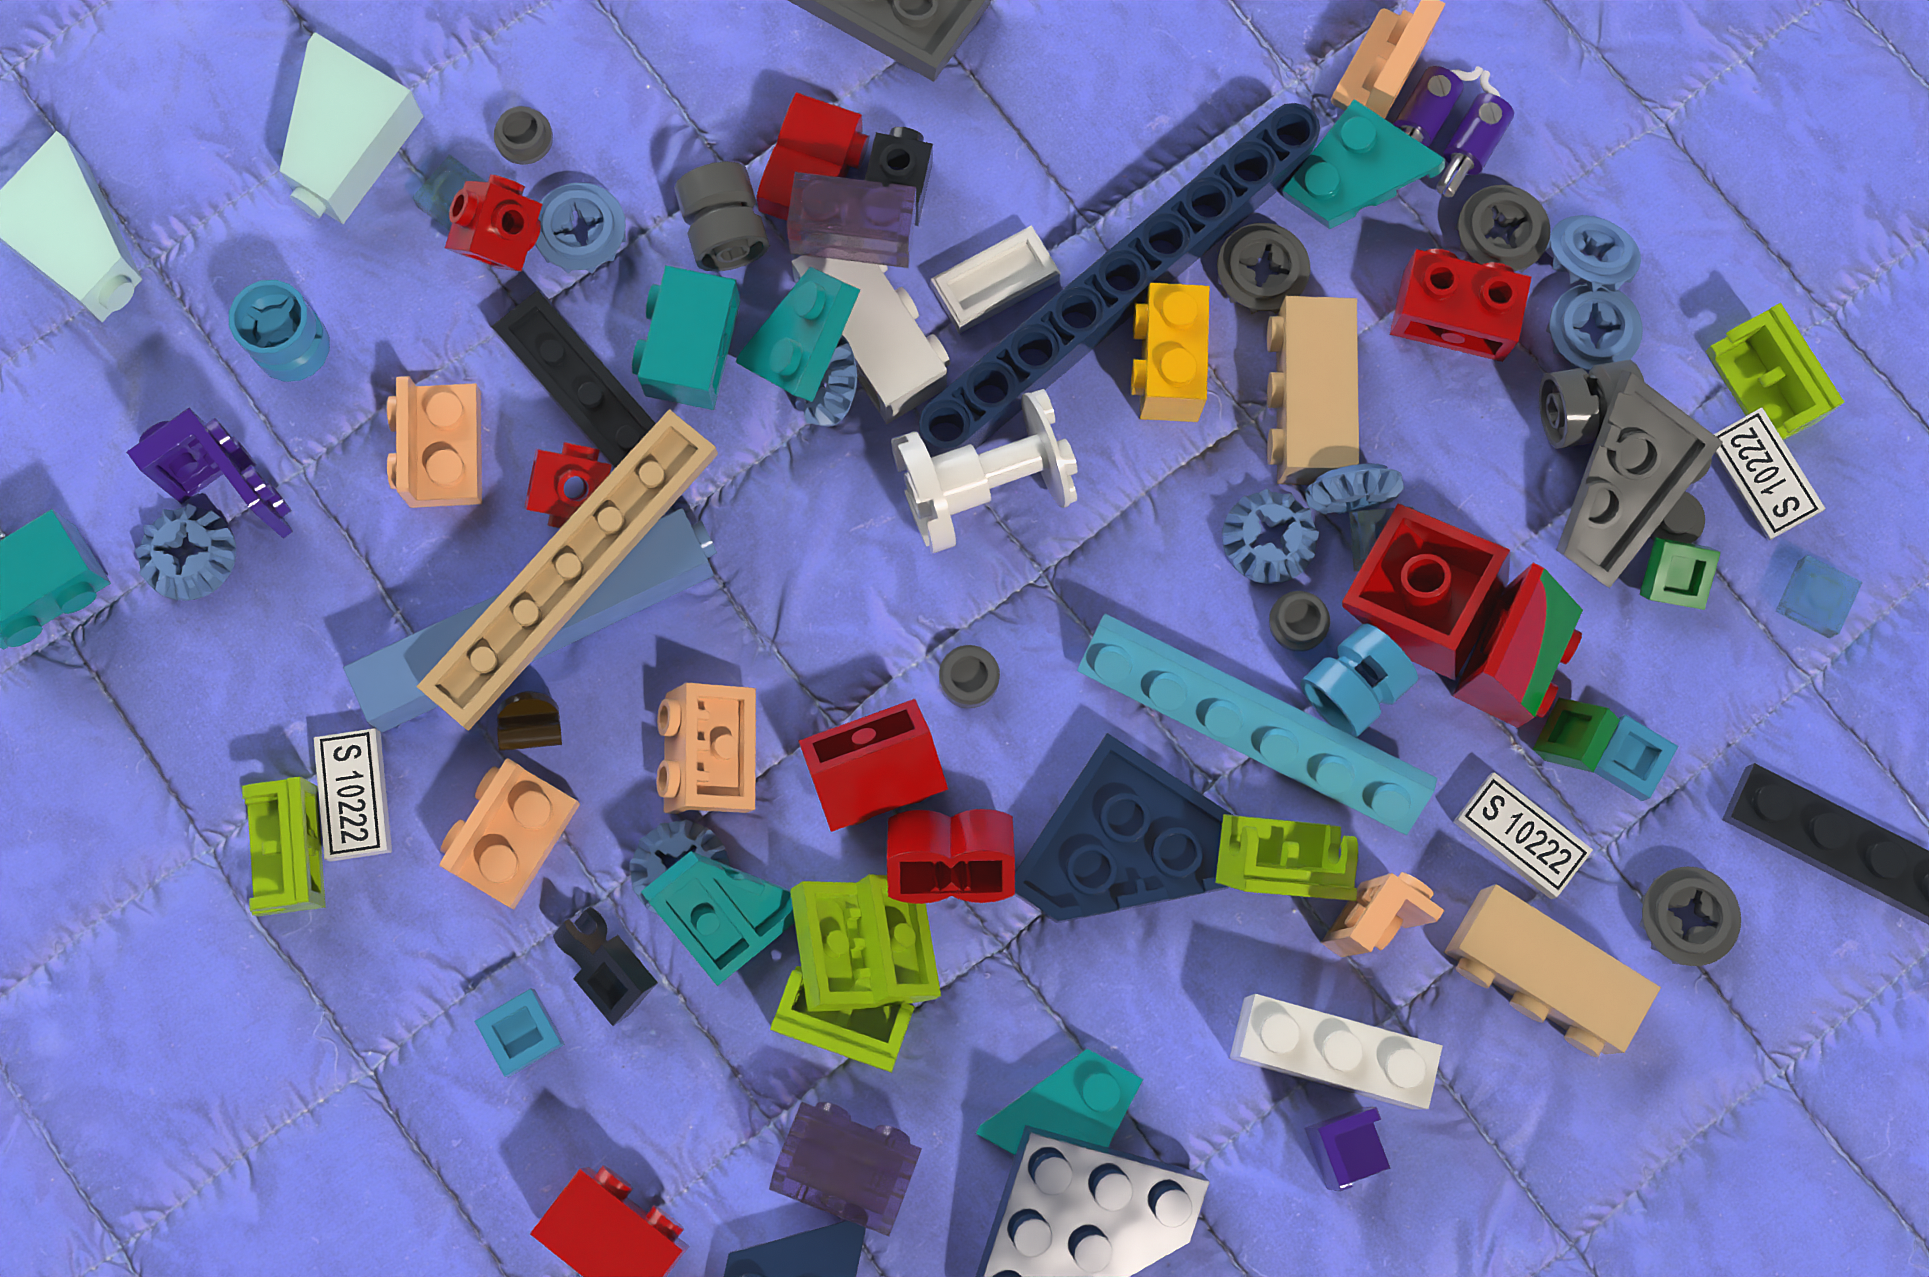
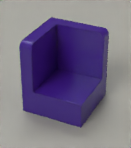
M1361 1107L1304 1128L1327 1189L1343 1191L1351 1188L1352 1182L1390 1169L1374 1122L1381 1120L1377 1107Z

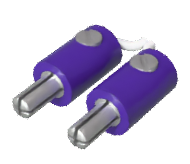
M1441 66L1428 67L1393 123L1394 126L1428 147L1463 92L1464 85L1462 80L1473 81L1480 76V86L1486 93L1476 96L1443 152V156L1449 165L1436 186L1439 194L1443 193L1453 174L1458 170L1444 194L1445 197L1454 196L1466 174L1476 175L1483 170L1514 118L1512 106L1502 99L1499 92L1489 84L1490 73L1478 66L1472 72L1449 70Z

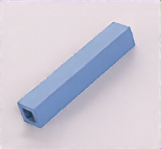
M683 508L660 518L531 662L713 577L714 574L707 558L717 554V551L703 522L700 521L691 525ZM500 594L344 666L343 669L366 721L383 733L438 707L434 701L416 686Z

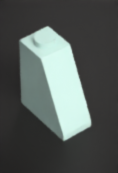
M314 32L307 43L279 171L293 190L290 199L297 206L315 218L319 219L325 213L341 224H344L424 116L411 90Z
M56 131L0 190V242L103 323L112 312L120 310L130 301L134 288L142 281V277L88 163L69 141Z

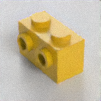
M1150 283L1145 303H1135L1133 339H1142L1141 360L1133 359L1131 395H1140L1139 419L1199 421L1207 401L1210 286Z

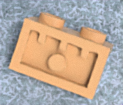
M1421 0L1414 14L1405 9L1401 15L1385 8L1381 9L1335 89L1331 103L1345 111L1355 99L1385 119L1428 42L1446 3L1440 0Z
M410 376L396 377V396H389L387 399L389 428L392 432H396V453H389L387 457V476L390 488L397 489V493L410 508L482 504L481 391L477 384L416 386Z
M684 683L667 692L665 699L662 700L659 706L657 716L659 734L665 736L664 760L661 761L658 767L656 780L657 792L660 797H664V813L678 814L686 810L747 813L755 810L756 688Z
M507 758L500 769L496 766L492 767L481 780L475 793V798L479 802L467 821L458 820L447 833L440 849L445 855L439 866L514 910L580 806V803Z
M1401 872L1398 877L1390 873L1359 884L1356 901L1349 900L1321 941V944L1339 957L1368 953L1374 947L1383 950L1394 938L1400 926L1410 928L1437 922L1444 910L1430 900L1434 893L1423 882L1404 872Z

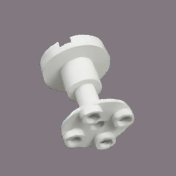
M1044 389L1022 394V412L1028 437L984 453L977 454L973 445L969 444L930 458L924 442L915 431L891 440L898 472L908 471L904 473L907 487L904 492L920 535L926 547L930 546L932 554L956 546V537L950 515L990 502L991 488L1041 472L1051 496L1059 507L1065 508L1070 503L1077 501L1076 489L1071 475L1078 472L1076 460L1066 438L1056 441L1051 428V424L1055 423V415L1051 401Z

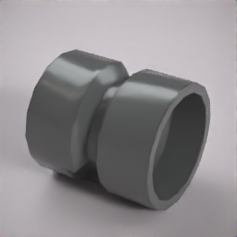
M728 161L710 163L691 170L676 182L674 190L684 222L691 225L687 234L698 268L715 272L732 270L758 260L767 252L770 245L762 218L753 211L756 198L746 166L738 162Z
M1630 359L1594 365L1589 374L1583 368L1544 374L1539 388V409L1543 428L1550 444L1555 449L1593 443L1597 435H1599L1622 369L1632 372L1644 381L1643 375L1636 363Z

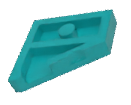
M1354 99L1282 191L1286 200L1327 228L1332 229L1354 218L1362 208L1377 206L1397 196L1396 190L1428 175L1429 179L1439 175L1445 168V159Z
M809 267L739 353L735 363L794 396L813 402L860 293V289Z
M692 851L641 891L649 904L717 986L795 923L789 889Z
M1085 1049L1061 1066V1068L980 1124L975 1134L1013 1155H1016L1025 1125L1109 1147L1143 1079L1097 1053Z

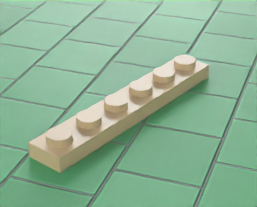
M669 409L416 687L469 731L718 455L716 447Z

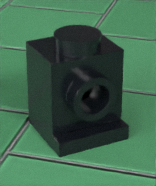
M894 127L890 130L889 135L876 132L865 181L863 180L861 188L862 215L919 226L933 164V144L923 142L924 137L920 132L907 127ZM889 166L903 168V170H894Z

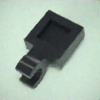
M589 907L575 921V925L569 919L566 920L555 932L553 938L557 946L564 953L572 957L581 968L573 978L574 981L609 1023L614 1026L628 1017L658 982L619 935L609 941L606 940L607 925L604 918L594 908Z

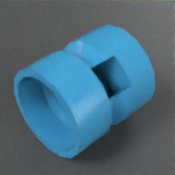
M260 280L246 286L234 298L229 309V328L232 335L254 362L271 378L283 382L301 381L314 375L324 365L330 351L329 334L323 322L293 286L279 280Z
M1368 623L1360 625L1338 646V659L1324 658L1300 682L1304 695L1318 714L1329 725L1356 738L1380 717V703L1393 705L1418 680L1417 671L1404 651L1387 634Z

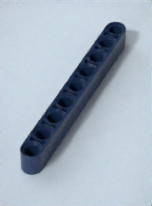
M1297 103L1284 104L1275 109L932 399L922 410L919 419V436L924 442L930 458L972 444L977 449L1022 410V394L1032 393L1041 389L1046 390L1128 320L1134 313L1135 303H1145L1150 283L1170 284L1286 185L1313 152L1318 140L1320 124L1315 113L1307 106ZM1278 135H1292L1301 144L1295 146L1285 144L1279 139ZM1241 169L1251 170L1257 174L1260 180L1252 182L1243 180L1235 171ZM1202 204L1211 206L1216 210L1218 216L1211 218L1200 216L1193 207ZM1157 240L1168 241L1177 251L1172 254L1158 253L1152 248L1150 243ZM1113 276H1122L1129 279L1135 287L1127 291H1119L1112 288L1106 280ZM1072 312H1079L1089 317L1092 324L1085 328H1075L1067 324L1063 317ZM1034 348L1044 352L1049 360L1042 365L1033 366L1025 363L1019 354L1026 349ZM992 385L1001 389L1005 397L997 403H986L978 399L975 392L983 386ZM948 422L957 426L962 433L953 441L944 442L932 436L930 431L937 424Z

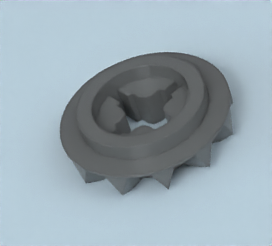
M1509 185L1489 186L1473 194L1464 204L1455 227L1459 232L1461 240L1460 251H1466L1474 259L1475 263L1481 265L1490 262L1502 263L1512 267L1515 271L1519 270L1521 273L1540 259L1550 239L1549 219L1540 202L1530 193ZM1495 220H1497L1501 227L1509 225L1514 227L1520 224L1509 238V244H1506L1502 237L1494 239L1489 237L1486 239L1485 236L1495 225Z
M1254 223L1244 226L1233 232L1220 249L1217 258L1218 284H1222L1228 293L1230 303L1238 302L1248 307L1251 314L1258 311L1271 310L1276 314L1279 312L1286 296H1300L1304 291L1310 276L1308 253L1301 241L1293 233L1281 226L1270 223ZM1266 250L1269 251L1267 258L1270 261L1269 269L1277 272L1278 275H1269L1266 282H1263L1262 286L1258 287L1256 286L1255 271L1247 268V265L1255 266Z
M1679 867L1669 870L1654 878L1648 891L1640 899L1643 907L1639 926L1646 931L1651 941V949L1663 954L1672 961V964L1688 966L1711 964L1724 957L1738 939L1741 928V912L1736 896L1720 877L1708 870L1698 867ZM1690 899H1693L1695 904L1694 914L1703 918L1702 922L1708 923L1711 926L1691 927L1686 935L1683 936L1684 932L1681 930L1682 920L1674 916V912L1668 909L1685 907L1689 904Z

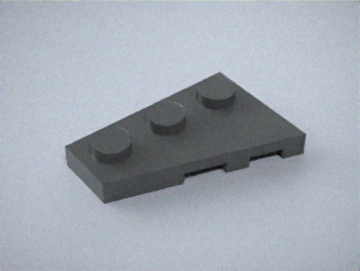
M788 0L933 82L991 4V0Z
M1622 369L1556 551L1598 582L1610 588L1723 441L1635 374Z

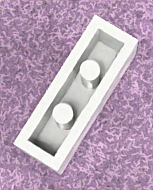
M851 226L791 261L795 285L809 267H812L860 289L842 335L847 339L852 348L857 367V380L886 424L946 388V367L950 365L948 354L934 334L925 337L915 321L919 314L913 300L903 287L894 290L884 275V272L888 270L887 264L872 240L863 243Z
M1253 994L1245 997L1243 1000L1229 1059L1408 1109H1429L1443 1046L1266 996Z

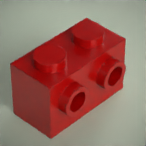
M1416 249L1403 271L1389 335L1503 362L1519 341L1532 277L1515 273L1512 267L1502 263L1490 262L1481 265L1460 260L1454 253L1444 249H1428L1426 251Z
M916 699L798 740L831 832L849 825L864 823L871 817L907 804L919 803L931 795L948 790L930 729Z
M602 1165L597 1173L590 1167L580 1168L530 1232L531 1236L583 1277H667L689 1248V1245L679 1238L684 1230L680 1223L655 1205H653L648 1213L628 1198L633 1187L621 1176Z

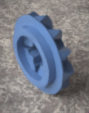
M579 182L560 186L542 199L540 202L542 203V208L538 217L541 228L536 246L547 263L551 262L569 274L572 270H586L593 273L596 267L604 262H614L616 252L621 243L626 242V218L622 207L611 193L597 185ZM576 210L587 226L596 225V227L588 230L586 246H582L580 242H577L574 234L565 235V233L573 230L572 221L575 220L573 211Z
M1588 215L1571 216L1557 223L1551 232L1545 251L1554 258L1552 269L1567 272L1570 275V284L1577 281L1584 282L1592 292H1595L1601 286L1616 292L1624 282H1632L1641 264L1639 248L1625 230L1608 220ZM1585 251L1589 256H1585L1582 252ZM1595 256L1603 257L1601 262Z
M1581 284L1566 291L1551 308L1546 332L1551 334L1554 343L1553 354H1561L1570 362L1571 369L1583 368L1590 371L1594 365L1630 360L1640 346L1643 327L1636 306L1624 293L1619 290L1616 292L1610 291L1604 286L1592 292L1587 284ZM1591 312L1592 318L1595 319L1596 327L1606 329V332H1611L1602 335L1597 341L1596 348L1594 343L1591 342L1589 333L1580 332V329H1575L1585 325L1589 320Z
M843 335L839 339L813 402L800 397L796 399V408L804 411L807 423L825 427L837 425L843 420L851 407L857 387V367L852 348Z
M1368 463L1350 465L1328 471L1317 477L1316 482L1306 488L1305 494L1308 507L1322 514L1336 512L1341 515L1346 512L1355 511L1359 513L1364 509L1379 508L1382 503L1395 500L1404 489L1402 474L1399 471L1388 469L1387 466L1382 464Z
M1266 488L1259 493L1249 496L1244 495L1230 510L1222 529V543L1228 560L1243 576L1259 583L1277 584L1297 577L1307 568L1315 556L1319 531L1315 528L1311 518V509L1304 508L1294 499L1292 493L1281 494L1271 492ZM1260 520L1261 522L1265 521L1271 528L1279 524L1283 526L1288 523L1289 526L1280 539V543L1283 546L1282 550L1281 548L1277 549L1271 542L1263 546L1259 544L1255 548H1251L1262 531L1259 524Z
M188 503L184 508L175 510L162 509V516L151 525L143 526L144 537L141 545L134 549L139 558L141 569L138 573L159 594L170 599L182 601L199 599L217 590L229 577L236 560V542L227 523L212 510L198 508ZM188 533L189 542L208 552H198L197 555H189L185 565L180 569V561L174 556L166 554L165 550L171 551V548L181 547L183 537H187Z
M688 820L660 823L657 828L639 840L638 847L629 863L632 889L643 905L651 912L658 915L641 891L668 870L663 865L664 861L659 858L661 853L667 857L671 855L676 859H681L686 853H689L696 847L695 853L730 866L729 857L724 845L710 829Z

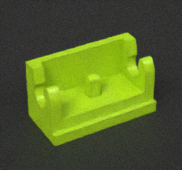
M1781 302L1726 333L1727 337L1711 345L1705 351L1745 416L1763 408L1783 441L1820 422L1845 403Z
M299 776L242 786V799H245V804L248 808L253 898H249V910L252 912V915L258 917L326 908L317 785Z
M1223 814L1215 883L1244 892L1356 901L1358 888H1355L1358 862V841L1355 836L1345 835L1341 841V826ZM1341 846V856L1339 859V848Z
M796 965L795 970H792L770 1030L892 1073L915 1006L902 1004L853 1010L808 1011L802 968Z

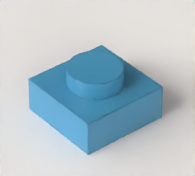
M1623 715L1619 717L1620 721L1594 773L1640 801L1651 798L1679 746L1629 716Z
M532 988L474 1021L504 1077H511L565 1045L537 992Z

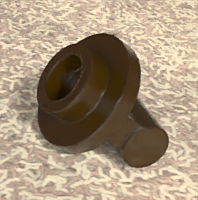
M533 691L520 692L505 699L497 709L499 751L562 745L559 707L551 697Z

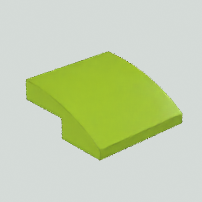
M869 874L856 883L802 881L790 889L808 1011H837L895 1006L935 1000L941 996L926 904L905 903L888 897L887 875Z

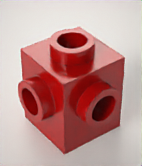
M491 174L488 182L465 181L463 189L457 192L450 206L449 219L452 225L445 249L494 268L521 272L527 252L534 247L540 234L541 225L538 217L542 203L522 196L525 186L501 176Z
M564 442L562 453L536 448L524 508L530 511L549 514L547 525L561 528L610 475L612 464L599 462L600 449ZM578 476L583 482V490L577 497L568 498L564 493V484L569 478Z

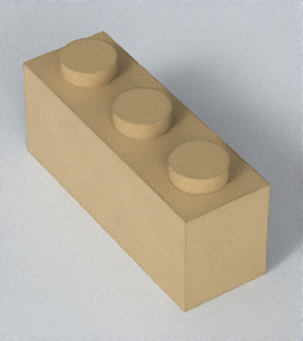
M1286 296L1278 315L1270 316L1267 326L1268 352H1276L1277 372L1269 373L1267 384L1268 408H1277V429L1269 430L1267 460L1269 465H1277V484L1311 485L1316 482L1317 477L1328 471L1359 464L1357 298Z
M1497 884L1480 890L1444 951L1445 954L1458 961L1455 969L1463 977L1484 988H1489L1491 983L1513 996L1509 1004L1514 1009L1540 1023H1543L1546 1018L1550 1019L1567 1030L1564 1039L1569 1044L1593 1057H1599L1601 1052L1603 1054L1625 1053L1661 989L1657 984Z

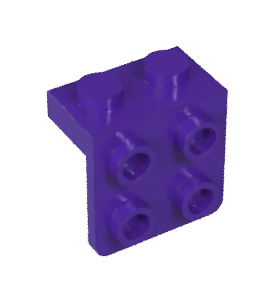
M188 408L171 421H162L148 428L141 435L139 443L126 452L143 474L180 504L224 474L248 507L284 539L293 532L283 518L292 511L270 482H265L254 468L257 464L234 436H230L216 418L206 424Z

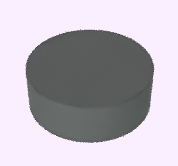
M975 645L960 646L950 651L943 659L939 669V685L943 695L952 704L961 708H977L990 701L997 691L1000 679L999 666L991 653L984 648Z

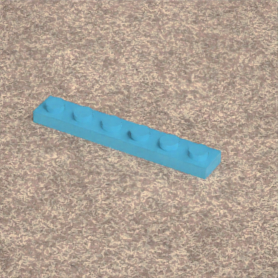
M1104 614L1077 669L1078 672L1405 835L1409 833L1435 791L1438 778L1107 614Z

